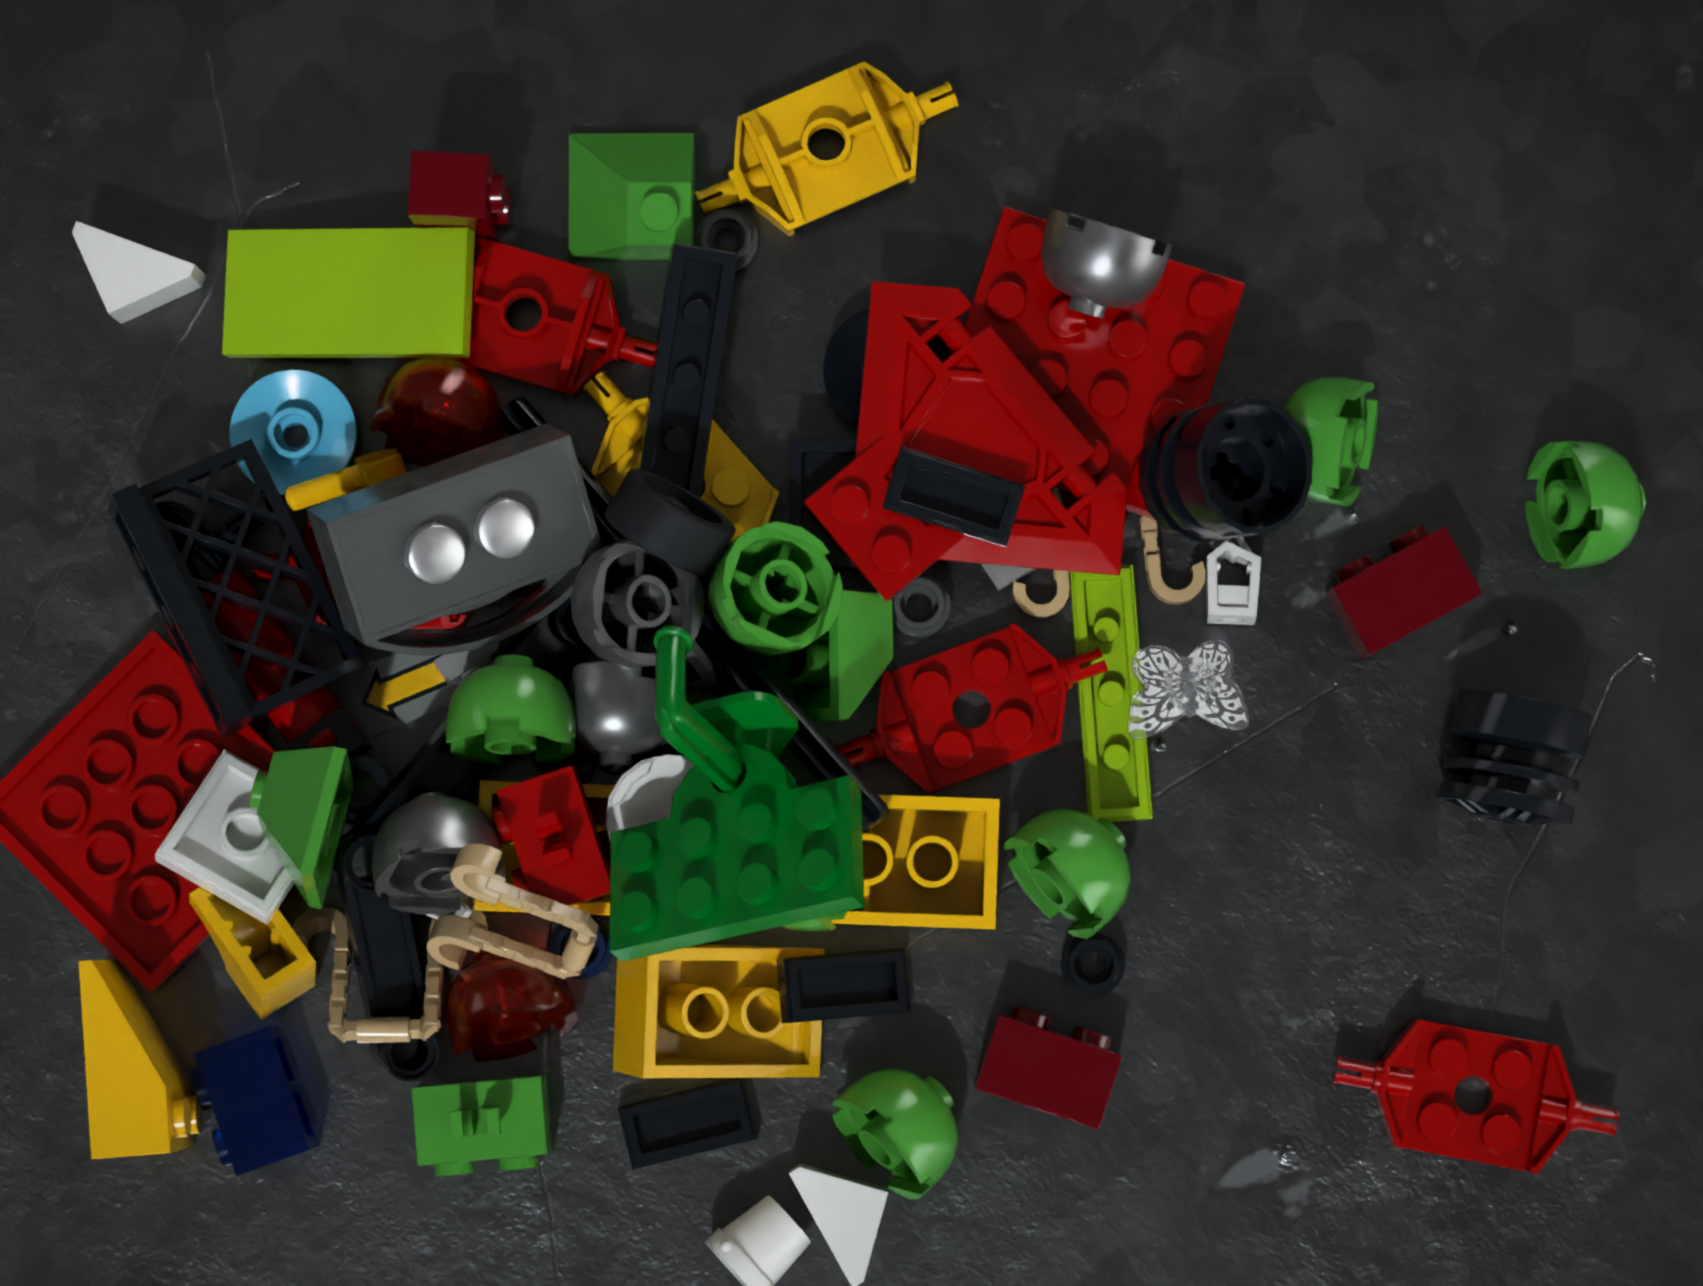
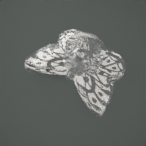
M1219 640L1204 642L1193 649L1188 658L1185 656L1180 658L1172 649L1163 645H1150L1137 651L1131 660V669L1136 679L1144 685V688L1136 692L1131 700L1128 716V734L1130 737L1141 739L1153 736L1172 726L1183 715L1191 718L1195 714L1225 729L1243 730L1249 726V715L1243 694L1239 686L1228 679L1233 669L1234 655L1233 650L1227 643Z

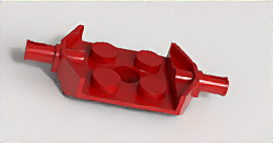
M476 236L474 245L470 358L441 359L447 363H450L451 360L562 392L576 400L585 391L583 389L590 380L594 382L596 380L595 376L605 371L614 360L620 361V359L653 368L656 342L628 335L627 329L621 327L613 283L609 274ZM521 298H531L537 301L542 309L540 322L533 329L527 331H518L510 327L506 318L510 305Z
M1013 623L1005 629L891 672H883L876 728L871 729L870 734L841 745H835V747L842 755L863 749L862 752L846 758L853 767L879 757L881 760L888 758L923 790L930 794L1060 745L1067 690L1072 689V684L1103 672H1108L1105 660L1085 668H1080L1081 665L1103 657L1099 646L1065 660L1062 658L1056 659L1017 624ZM966 692L980 693L990 703V716L980 727H963L954 718V703L959 696Z
M1413 1019L1396 1038L1381 1061L1374 1060V1063H1368L1337 1056L1334 1063L1336 1068L1357 1071L1359 1074L1356 1076L1333 1071L1332 1083L1369 1089L1368 1092L1375 1093L1383 1125L1391 1145L1396 1148L1411 1149L1538 1174L1570 1131H1576L1578 1128L1614 1136L1618 1127L1615 1124L1594 1121L1592 1118L1595 1116L1619 1121V1109L1581 1103V1100L1576 1098L1558 1045ZM1475 1076L1486 1084L1489 1098L1481 1111L1467 1114L1457 1106L1454 1092L1462 1079Z

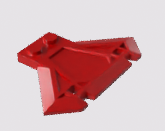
M872 281L855 460L804 501L805 507L886 603L938 560L1120 576L1128 488L1114 472L1099 484L1093 479L1082 464L1092 457L1096 450L990 325L973 337L962 324L959 318L972 307V304L959 288ZM937 336H940L954 353L943 363L928 346ZM901 446L1026 485L1007 546L1002 547L882 509ZM1061 482L1066 485L1078 500L1068 510L1064 508L1051 492Z

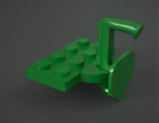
M665 626L659 629L654 634L653 639L654 646L657 649L655 663V718L660 726L661 736L695 766L686 773L674 794L670 818L611 832L610 952L624 962L863 908L861 786L850 775L797 787L796 779L777 758L797 732L798 716L780 698L772 694L756 691L740 692L690 705L686 701V655L692 650V637L686 630L676 626Z

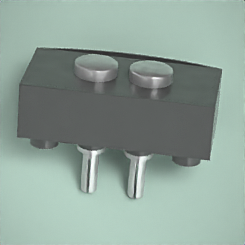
M548 424L540 425L306 509L344 630L366 646L399 654L443 655L469 651L499 642L523 631L546 617L571 596L578 571L591 554L603 548L571 436ZM544 579L541 588L523 602L483 623L460 630L436 634H412L410 632V628L442 616L460 614L480 608L502 598L515 589Z

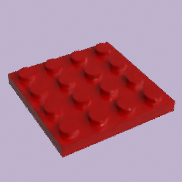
M1004 206L965 327L973 337L989 325L1096 450V453L1083 463L1082 466L1098 484L1114 472L1128 488L1126 511L1154 519L1147 510L1139 488V458L1147 436L1163 418L1182 410L1207 405L1245 283L1168 259L1157 288L1144 302L1129 309L1107 307L1104 319L1067 308L1070 295L1053 287L1043 271L1041 247L1047 220ZM1063 482L1055 487L1071 493Z
M154 629L0 781V841L149 992H155L210 937L203 922L189 903V893L200 886L156 862V851L224 749L260 770L267 772L269 771L273 753L277 752L250 723H247L244 729L221 738L179 652Z

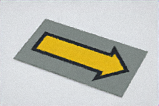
M393 653L367 664L364 670L344 679L368 739L450 705L451 697L459 684L454 687L452 685L448 686L437 670L433 661L442 655Z

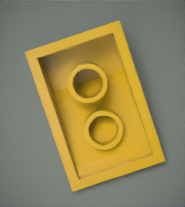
M699 944L624 962L617 958L613 1071L639 1078L820 1077L822 1020L782 1023L776 959L825 955V949Z
M118 960L78 961L91 1159L165 1154L193 1147L194 1134H201L203 1127L199 1095L191 1096L189 1079Z

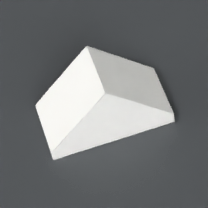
M78 221L74 225L72 230L73 237L108 314L120 324L203 286L206 275L193 263Z
M802 1163L790 1169L789 1175L848 1282L851 1286L861 1284L865 1279L887 1200L888 1188Z

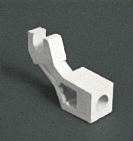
M1243 537L1208 542L1213 551L1207 555L1205 564L1207 624L1255 625L1262 557L1252 553ZM1226 559L1232 565L1236 564L1245 568V576L1249 579L1248 586L1217 585V577L1221 569L1220 562Z

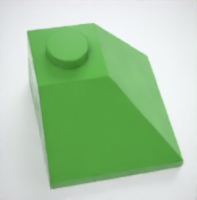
M569 133V260H664L670 257L672 243L695 247V133Z
M842 590L841 610L830 630L805 648L773 656L752 652V654L813 722L849 720L893 659L892 599L886 603L878 593Z
M335 746L274 752L269 771L259 770L257 772L250 798V808L258 810L257 815L263 834L309 907L321 910L354 790L347 749Z

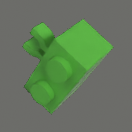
M547 1074L428 1084L411 1088L417 1165H434L435 1176L474 1173L473 1161L499 1159V1169L501 1171L538 1167L537 1155H546L553 1151Z

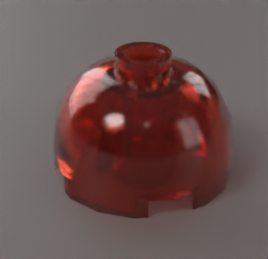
M427 357L402 365L386 379L379 394L369 428L371 432L382 431L387 436L384 448H396L397 452L401 453L403 459L425 467L442 461L444 458H450L498 441L502 412L493 386L477 370L472 368L467 360L464 358Z
M482 949L474 955L475 960L463 967L450 984L445 1001L447 1028L454 1054L459 1056L467 1049H472L475 1061L480 1062L502 1060L537 1050L535 1043L531 1039L532 1037L544 1034L555 1027L558 1034L562 1037L577 1023L578 1013L566 979L545 973L537 967L533 968Z

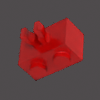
M571 765L496 790L501 805L491 808L493 821L502 845L513 842L521 866L511 870L514 886L572 907L610 895L611 872L576 767Z

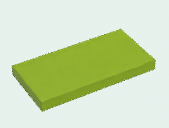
M468 227L228 230L222 355L229 358H470L475 231Z

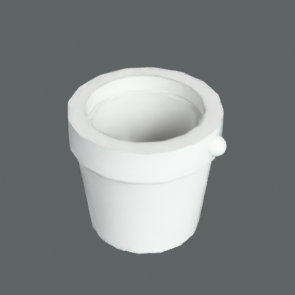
M769 1195L722 1230L718 1228L704 1241L743 1286H774L811 1243L803 1230Z

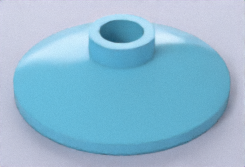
M283 370L259 379L243 393L231 417L229 429L230 445L234 447L252 439L279 494L285 496V489L289 486L347 468L356 448L357 423L348 399L331 381L310 371ZM296 425L306 427L308 431L307 441L300 447L289 446L286 441L288 430ZM245 462L237 463L242 472L255 483Z

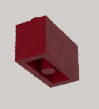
M411 151L407 215L416 228L468 227L475 231V237L498 242L499 225L510 224L512 193L511 187H505V175L498 174L488 154Z
M1421 525L1390 542L1395 554L1373 565L1368 555L1334 573L1339 584L1332 587L1325 594L1362 660L1483 594L1445 526L1429 535L1424 525Z
M1014 1006L1011 1018L997 1013L974 1088L1099 1130L1123 1055L1109 1050L1113 1038L1078 1026L1075 1027L1073 1036L1070 1038L1048 1030L1051 1021L1050 1017Z

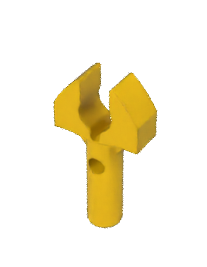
M396 448L371 452L353 458L355 463L353 466L289 486L285 489L287 505L291 510L298 511L403 475L407 472L401 453H398Z

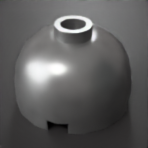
M1051 208L1043 233L1041 259L1043 271L1051 285L1061 292L1070 295L1067 308L1104 319L1107 307L1129 309L1147 299L1158 286L1173 245Z
M628 538L620 539L591 554L578 571L570 597L572 619L583 642L599 658L626 667L655 666L657 649L653 643L654 634L665 626H676L686 630L694 641L698 636L704 615L703 586L698 575L690 574L688 571L661 560Z
M599 661L573 666L571 679L563 672L559 676V681L567 688L574 702L576 715L574 749L587 759L597 761V768L600 771L610 774H624L640 761L661 756L672 747L661 736L660 726L655 718V679L642 677V667H626L611 661Z
M439 792L424 793L415 797L412 801L392 812L381 824L375 837L372 872L376 894L378 897L381 896L382 892L388 894L389 906L403 912L438 914L461 910L459 898L468 895L462 893L454 886L450 876L457 854L463 846L468 844H484L503 851L495 826L481 808L463 799L447 796ZM503 851L494 874L505 878L506 865Z

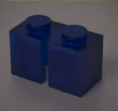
M277 1025L256 1030L194 1053L198 1067L191 1069V1079L195 1092L203 1106L210 1103L212 1105L219 1128L212 1130L216 1152L224 1167L233 1165L236 1176L319 1146L301 1092L292 1094L289 1082L296 1080Z

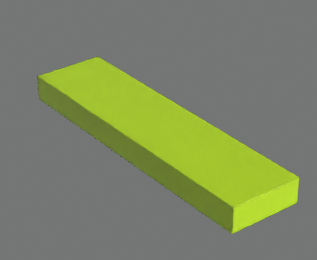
M1121 565L1120 576L1070 572L1069 583L1075 656L1099 646L1103 657L1081 665L1080 668H1085L1105 660L1108 668L1106 673L1103 672L1077 682L1087 814L1097 820L1103 817L1111 822L1153 819L1146 731L1136 729L1131 732L1132 722L1135 724L1145 722V718L1133 717L1134 706L1137 708L1144 707L1143 702L1140 700L1136 701L1140 695L1143 698L1142 673L1140 672L1141 665L1139 663L1141 660L1137 658L1140 654L1133 565ZM1135 663L1138 664V672L1135 668Z

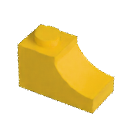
M202 887L189 893V903L213 939L224 961L225 970L260 1020L315 986L316 961L279 909H277L268 925Z

